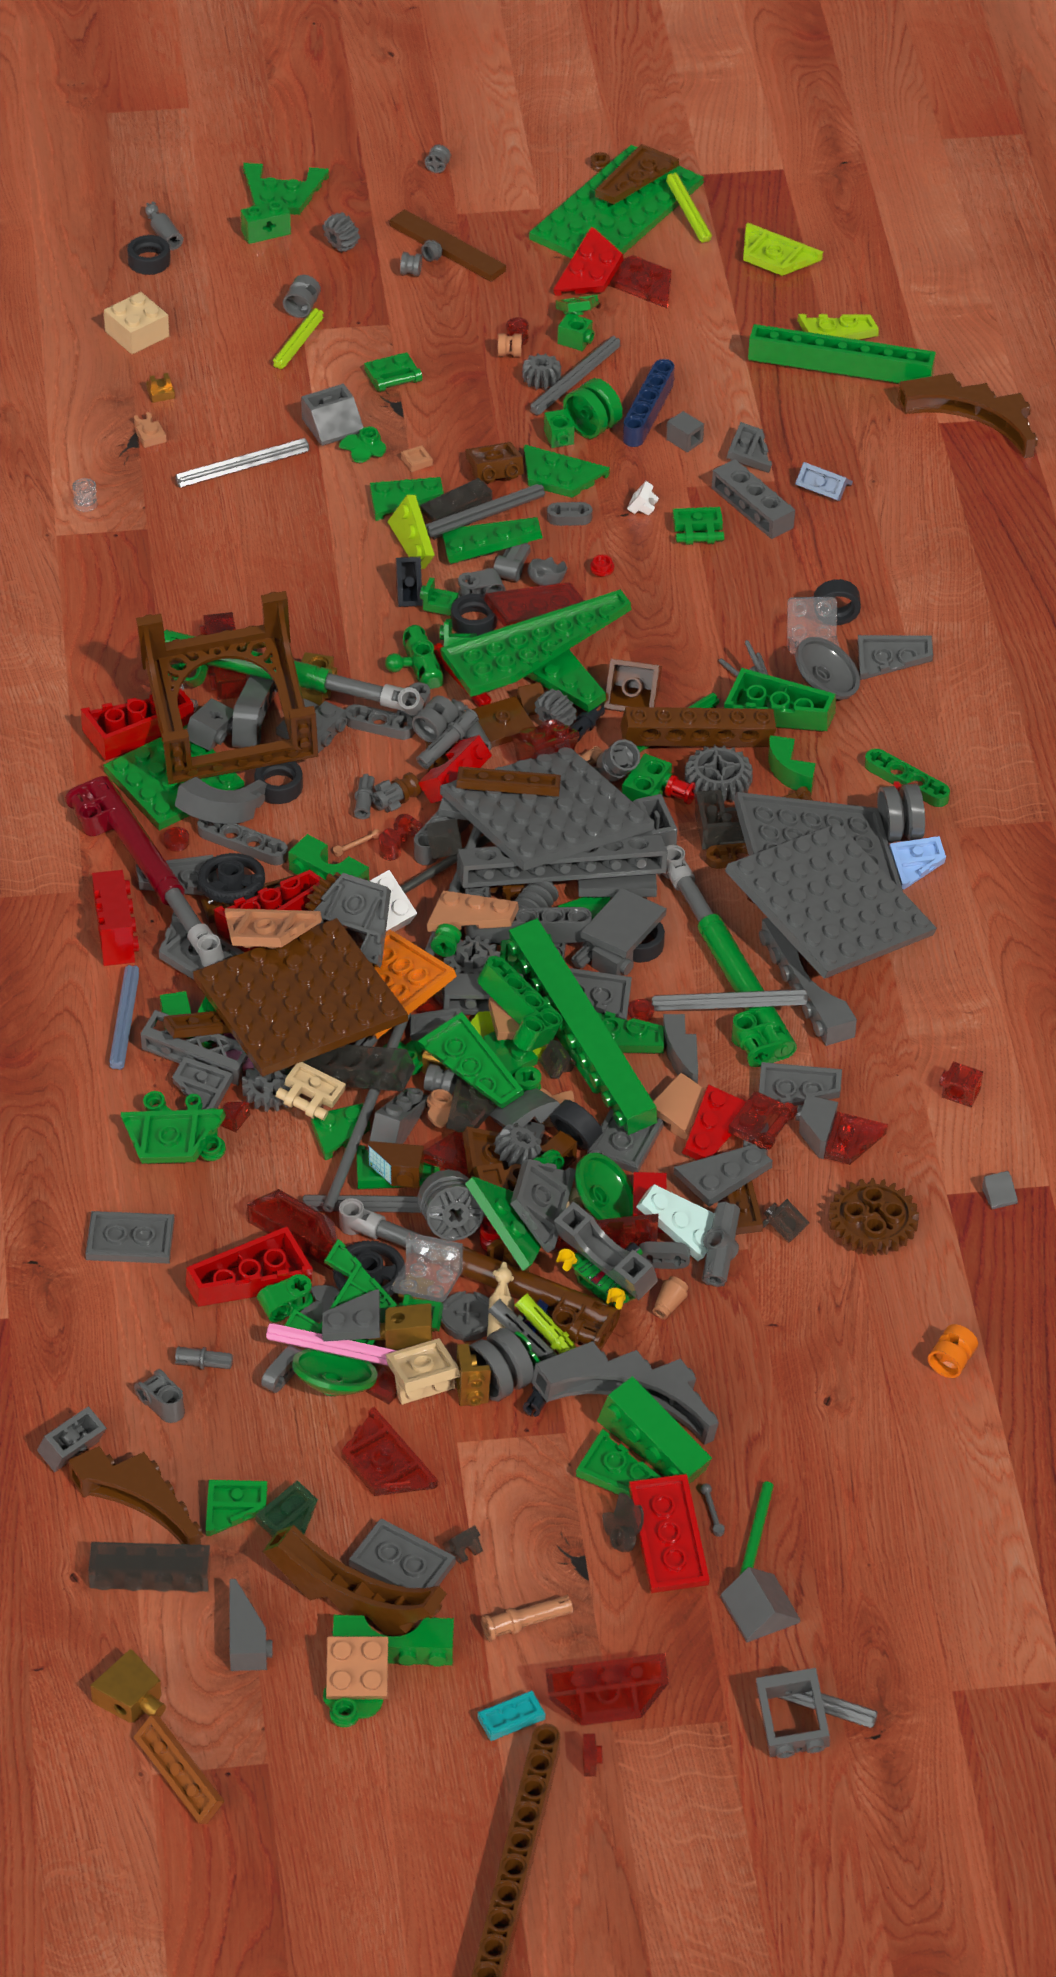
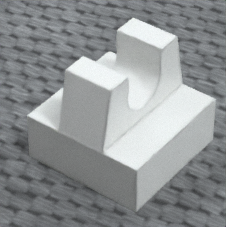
M645 481L633 494L627 509L634 514L639 510L650 515L654 511V504L659 499L652 492L654 486Z

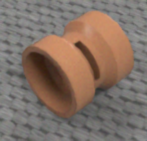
M499 333L498 357H505L507 354L521 357L522 334L507 336L505 333ZM510 340H512V350H510Z

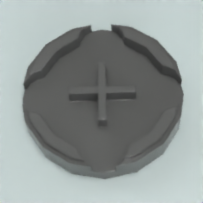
M466 1291L457 1292L449 1296L443 1302L441 1327L451 1337L463 1341L478 1340L487 1336L489 1298L478 1292L466 1294Z

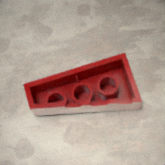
M180 688L178 708L182 726H185L194 714V705L182 688ZM152 694L149 695V699L131 698L127 699L125 704L113 706L111 702L102 704L100 709L90 710L89 707L80 709L82 731L105 761L144 746L161 737Z
M308 870L281 881L280 886L277 888L268 889L266 887L259 890L258 895L247 900L244 897L234 900V905L228 908L308 911L305 904L310 902V899L307 896L313 894V886L318 887L320 885L319 879L321 877ZM223 906L213 909L217 933L231 942L225 909ZM243 946L237 947L240 948L242 951L247 952L260 946H254L250 948H245Z
M286 1226L186 1267V1287L197 1306L200 1307L257 1297L258 1293L266 1286L274 1285L297 1274L307 1276L312 1283L313 1268Z

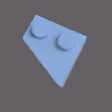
M940 836L890 843L889 846L902 889L908 888L944 864L946 860Z

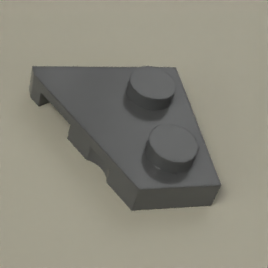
M184 1056L172 1079L173 1083L186 1097L190 1094H198L203 1103L202 1109H217L233 1081V1074Z
M379 1289L323 1312V1342L380 1338Z

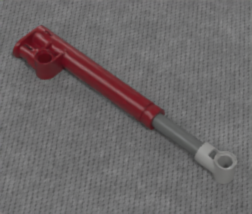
M100 776L72 788L66 794L65 802L68 807L75 809V815L81 822L84 833L88 836H97L114 829L162 903L170 905L188 932L187 938L199 954L202 966L207 967L223 961L225 958L219 937L214 935L206 924L201 923L184 897L185 890L111 779L107 776Z

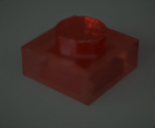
M595 1733L583 1734L584 1777L596 1776L597 1764L603 1763L602 1745L596 1746Z

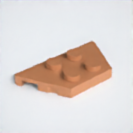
M225 909L232 946H243L245 948L254 946L271 949L283 947L322 921L320 911Z

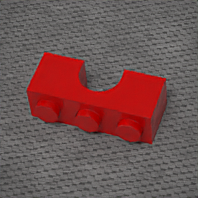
M480 735L460 740L446 754L449 761L439 767L432 768L418 782L430 803L442 800L443 796L440 794L441 785L457 780L458 768L460 766L481 768L493 756Z

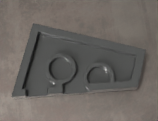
M858 635L860 680L933 660L932 636Z
M762 1062L757 1113L802 1105L806 1095L827 1100L840 1098L842 1069Z
M753 1144L675 1166L674 1175L710 1207L771 1169L773 1160Z

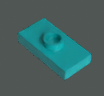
M529 1691L477 1712V1718L491 1742L545 1720L546 1713L533 1691Z

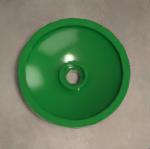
M589 1153L582 1157L576 1166L575 1183L584 1207L593 1218L606 1227L622 1230L632 1225L633 1186L624 1171L612 1159L603 1154Z
M313 1349L299 1351L294 1355L292 1361V1368L296 1375L310 1387L327 1396H347L364 1392L376 1383L378 1375L375 1367L368 1361Z

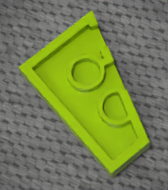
M798 314V323L804 332L856 340L878 336L879 328L871 315L843 314L840 318H828L827 314H819V318H807L806 314Z
M406 495L388 520V524L408 556L421 557V569H425L435 555L416 495Z

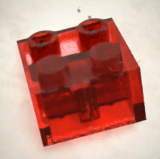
M556 719L546 720L542 725L535 728H524L519 734L512 736L517 761L530 758L536 759L541 754H553L564 747L575 750L579 739V731Z

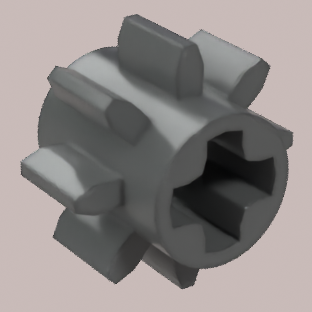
M390 780L374 786L376 792L372 794V800L379 810L385 809L386 813L401 807L399 801L404 798V794L396 782L391 783Z

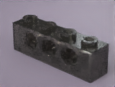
M345 1045L303 1061V1063L345 1083L346 1087L386 1091H403L415 1070L414 1063L407 1049Z

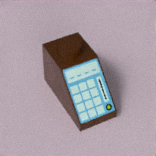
M369 1141L368 1156L371 1168L391 1186L420 1187L424 1168V1146Z

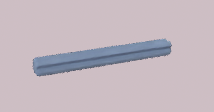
M127 965L124 971L109 1061L112 1069L121 1070L125 1065L139 979V968L136 965Z

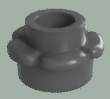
M427 240L421 248V253L427 261L438 260L441 258L442 248L438 242Z

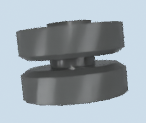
M918 784L902 785L900 791L895 786L880 787L878 790L877 808L888 842L900 841L903 834L908 840L923 839L925 834V810L922 793Z
M500 1328L489 1334L486 1340H478L469 1345L470 1354L476 1355L477 1366H490L489 1399L499 1402L511 1395L513 1389L520 1390L532 1383L534 1373L532 1361L527 1350L512 1331L507 1328Z

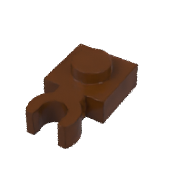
M502 1163L476 1166L473 1172L476 1178L508 1190V1185L515 1188L517 1178L514 1177L513 1173L519 1172L521 1165L513 1164L508 1170H504Z

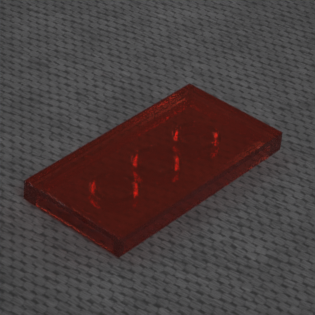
M570 582L486 593L484 601L504 627L585 601Z

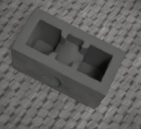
M211 698L190 717L187 726L189 741L209 751L217 744L221 745L227 735H232L234 709Z
M88 1406L45 1435L37 1451L52 1470L56 1472L68 1464V1460L81 1455L97 1444L103 1436L106 1427Z

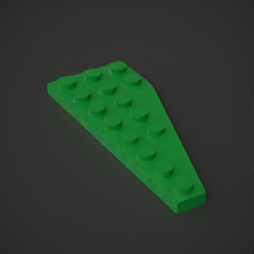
M620 589L442 647L441 656L469 696L480 695L524 678L630 612L631 602Z

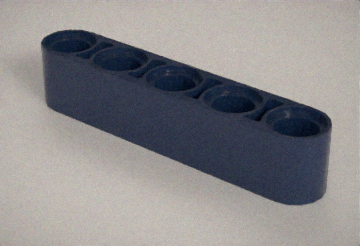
M659 359L654 363L626 415L623 427V442L627 446L638 447L644 443L674 384L675 365L671 360Z

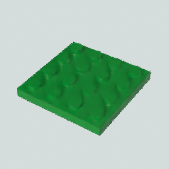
M188 724L183 726V730L187 729ZM162 737L104 764V772L159 831L190 816L175 807L178 787L184 782L168 784ZM190 741L191 757L216 753L213 749L209 751ZM235 772L200 779L206 784L221 790H238L245 787L244 781Z

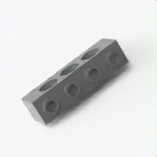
M734 459L713 470L712 489L769 538L773 539L794 528L795 509L737 460Z

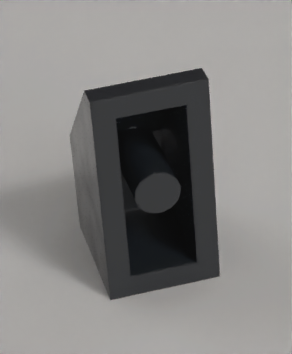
M421 557L396 558L398 607L423 606V600L420 599L422 588Z

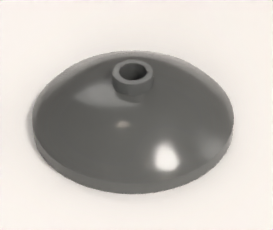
M808 637L797 646L795 658L798 670L811 687L836 694V699H848L857 692L860 686L859 672L852 659L839 646L820 637Z

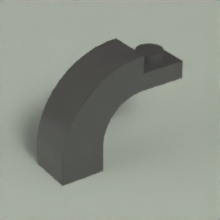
M194 777L179 785L175 807L188 815L208 822L221 824L246 822L254 818L256 808H259L264 803L267 784L257 780L238 790H221Z

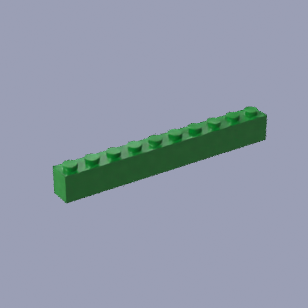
M538 918L510 929V941L507 942L511 955L518 957L523 974H528L531 978L532 987L562 1016L563 1021L558 1030L564 1031L569 1048L571 1050L575 1049L577 1052L580 1066L583 1069L587 1068L594 1088H599L602 1092L601 1097L605 1106L612 1108L617 1125L619 1127L623 1126L626 1133L630 1135L656 1124V1105Z

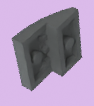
M536 1088L525 1091L524 1095L503 1109L498 1106L489 1116L502 1127H505L507 1124L514 1125L516 1122L521 1127H524L532 1118L542 1123L556 1110L560 1103Z

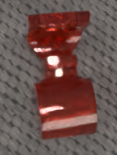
M409 814L398 815L393 829L387 828L379 835V855L381 858L389 861L398 859L401 856V842L405 843L407 841V834L413 838L417 834L411 824L419 832L422 828V823Z

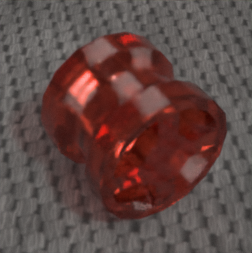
M519 317L511 318L507 321L506 335L522 334L521 346L525 345L529 340L528 321Z

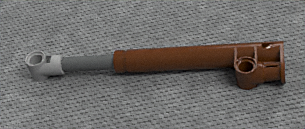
M349 1198L340 1203L339 1228L343 1233L347 1235L360 1233L375 1240L380 1237L432 1258L433 1264L442 1268L445 1267V1269L495 1289L499 1284L493 1272L501 1267L503 1261L460 1244H454L449 1240L440 1239L436 1241L388 1222L384 1216L365 1209L362 1202L358 1199ZM507 1263L508 1269L511 1271L512 1276H514V1280L507 1283L510 1295L521 1299L528 1293L538 1306L553 1311V1322L563 1332L566 1331L569 1334L568 1338L572 1342L587 1344L593 1341L599 1350H602L618 1323L621 1309H617L612 1304L531 1272L522 1271V1269Z

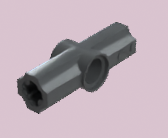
M718 1203L715 1208L712 1228L704 1236L703 1244L708 1250L702 1281L707 1285L715 1287L725 1286L730 1261L735 1258L739 1251V1244L735 1241L740 1208L736 1204Z

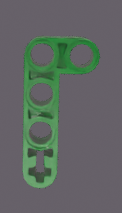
M490 956L481 970L477 981L519 1024L513 1037L514 1044L524 1051H533L550 1044L562 1024V1016L509 963L498 956Z

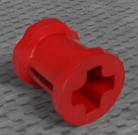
M672 775L666 785L665 795L684 800V803L690 805L695 798L693 793L695 783L679 780L676 775Z

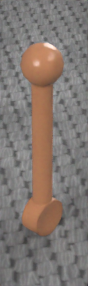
M374 829L371 834L342 847L335 846L333 854L339 857L343 855V851L373 838L379 839L381 832L378 829Z

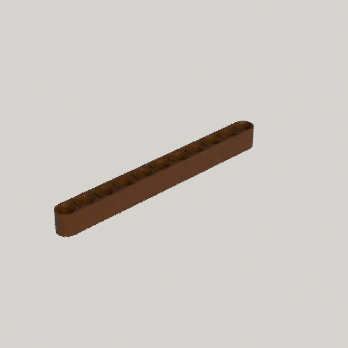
M551 1724L537 1726L532 1734L472 1977H505L559 1758L560 1732ZM516 1846H524L525 1848H516ZM511 1872H516V1873H519V1874H517V1875H511V1874H509V1873H511ZM503 1899H511V1900H513V1901L505 1902V1901H502V1900H503ZM496 1926H505L506 1928L498 1929V1928H495V1927H496ZM490 1953H498L499 1955H497V1956H490V1955H488V1954H490Z

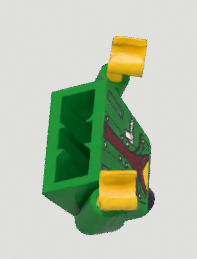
M631 1242L625 1248L627 1251L635 1250L638 1254H643L642 1250L634 1242ZM569 1249L560 1250L556 1262H564L562 1268L565 1271L575 1267L574 1271L578 1283L600 1300L614 1305L617 1309H622L623 1304L636 1299L579 1252L574 1253Z

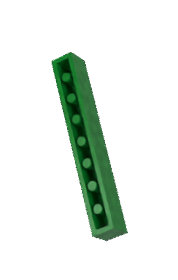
M758 324L753 325L749 338L748 360L894 383L933 376L936 357L935 351Z

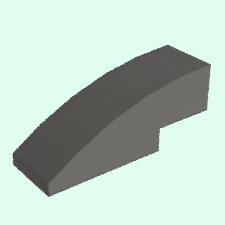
M663 1014L664 1046L668 1059L677 1075L682 1073L698 1084L696 1034H686L685 1014Z

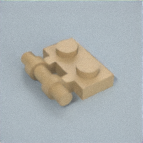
M300 1062L293 1067L285 1078V1086L290 1087V1091L280 1087L276 1093V1098L283 1100L284 1104L291 1108L295 1106L305 1111V1115L311 1118L317 1117L324 1121L328 1111L320 1106L324 1104L333 1108L345 1091L346 1084ZM302 1093L312 1098V1100L309 1102L299 1097V1095Z

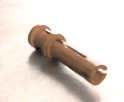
M565 1595L524 1609L508 1608L505 1610V1613L491 1617L489 1615L482 1616L483 1631L487 1640L491 1642L500 1635L507 1633L518 1634L523 1627L572 1614L573 1606L569 1596Z

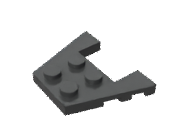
M342 873L322 896L321 899L323 901L314 910L321 912L322 921L319 924L337 918L345 929L366 935L360 950L372 966L381 967L391 890L387 886Z

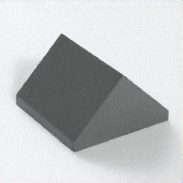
M748 1567L721 1593L722 1601L746 1642L800 1623L797 1612L777 1578L772 1573Z

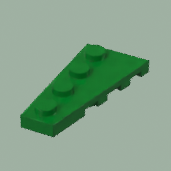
M538 517L463 526L443 533L450 564L543 538Z
M463 1012L418 1040V1045L501 1109L524 1095L523 1088Z

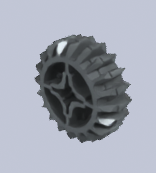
M714 744L713 748L709 749L704 746L702 751L696 750L694 755H690L685 766V781L690 784L692 782L695 783V789L693 790L695 797L701 796L703 802L711 800L712 804L715 801H720L724 804L726 800L733 803L736 792L748 793L753 780V768L749 758L744 757L743 752H736L734 747L726 749L725 745L722 748H717Z

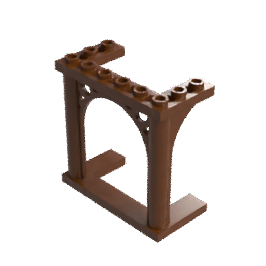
M286 591L261 595L263 625L248 626L231 631L225 630L220 633L198 635L182 640L175 639L171 642H165L161 614H149L136 618L143 670H147L162 737L168 784L185 782L194 777L201 779L319 757L314 706L305 707L290 647L291 639ZM266 647L265 652L260 656H253L251 654L253 649ZM270 657L272 663H265L264 661ZM231 658L251 662L265 670L277 687L289 739L191 757L188 730H183L178 708L179 690L188 675L208 662ZM183 662L187 666L184 670H176L171 667V664ZM172 676H173V677H178L177 680L171 681V680H172Z

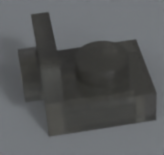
M788 1199L779 1206L774 1203L763 1213L767 1217L763 1221V1228L770 1223L788 1243L810 1223Z

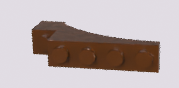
M98 1446L68 1460L70 1478L83 1498L94 1496L133 1508L166 1528L180 1541L191 1556L201 1551L203 1532L196 1521H191L186 1505L183 1501L178 1502L171 1483L168 1480H163L158 1464L155 1460L150 1461L145 1452L115 1464L110 1454L105 1455L101 1447Z

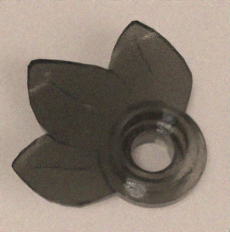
M619 1493L614 1513H603V1524L605 1532L610 1536L612 1546L621 1552H630L635 1546L637 1534L642 1529L644 1513L641 1505L635 1506L633 1500L628 1495Z

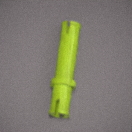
M528 1293L514 1305L551 1344L550 1348L552 1350L556 1349L559 1354L577 1348L568 1338L569 1334L566 1331L563 1332L534 1302Z

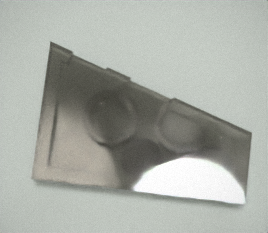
M458 1076L446 1128L461 1133L464 1132L467 1126L479 1128L497 1105Z

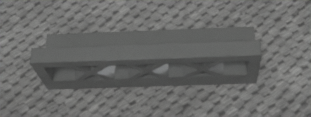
M157 1010L153 1012L141 1032L143 1050L177 1063H181L185 1056L233 1074L232 1084L239 1086L243 1077V1065L248 1056L236 1040L221 1034L194 1036V1038L188 1040L173 1039L167 1030L158 1031L153 1029L158 1020L163 1022L164 1016L169 1015ZM211 1040L216 1042L218 1047L208 1050L203 1048L201 1043ZM235 1049L242 1052L238 1060L227 1057L225 1052Z

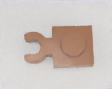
M146 412V419L144 420L134 415L136 434L144 448L166 442L164 430L158 421L152 422L151 413Z

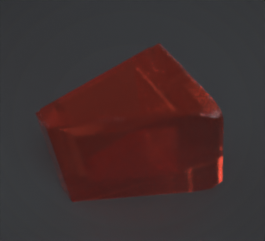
M245 1101L226 1102L222 1107L226 1116L220 1126L237 1132L250 1116V1103Z

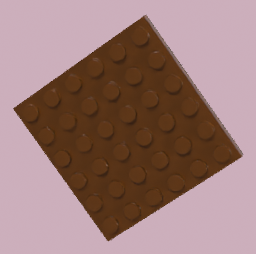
M337 918L314 926L283 947L274 949L258 947L193 971L195 982L262 1077L408 1021L407 1011Z

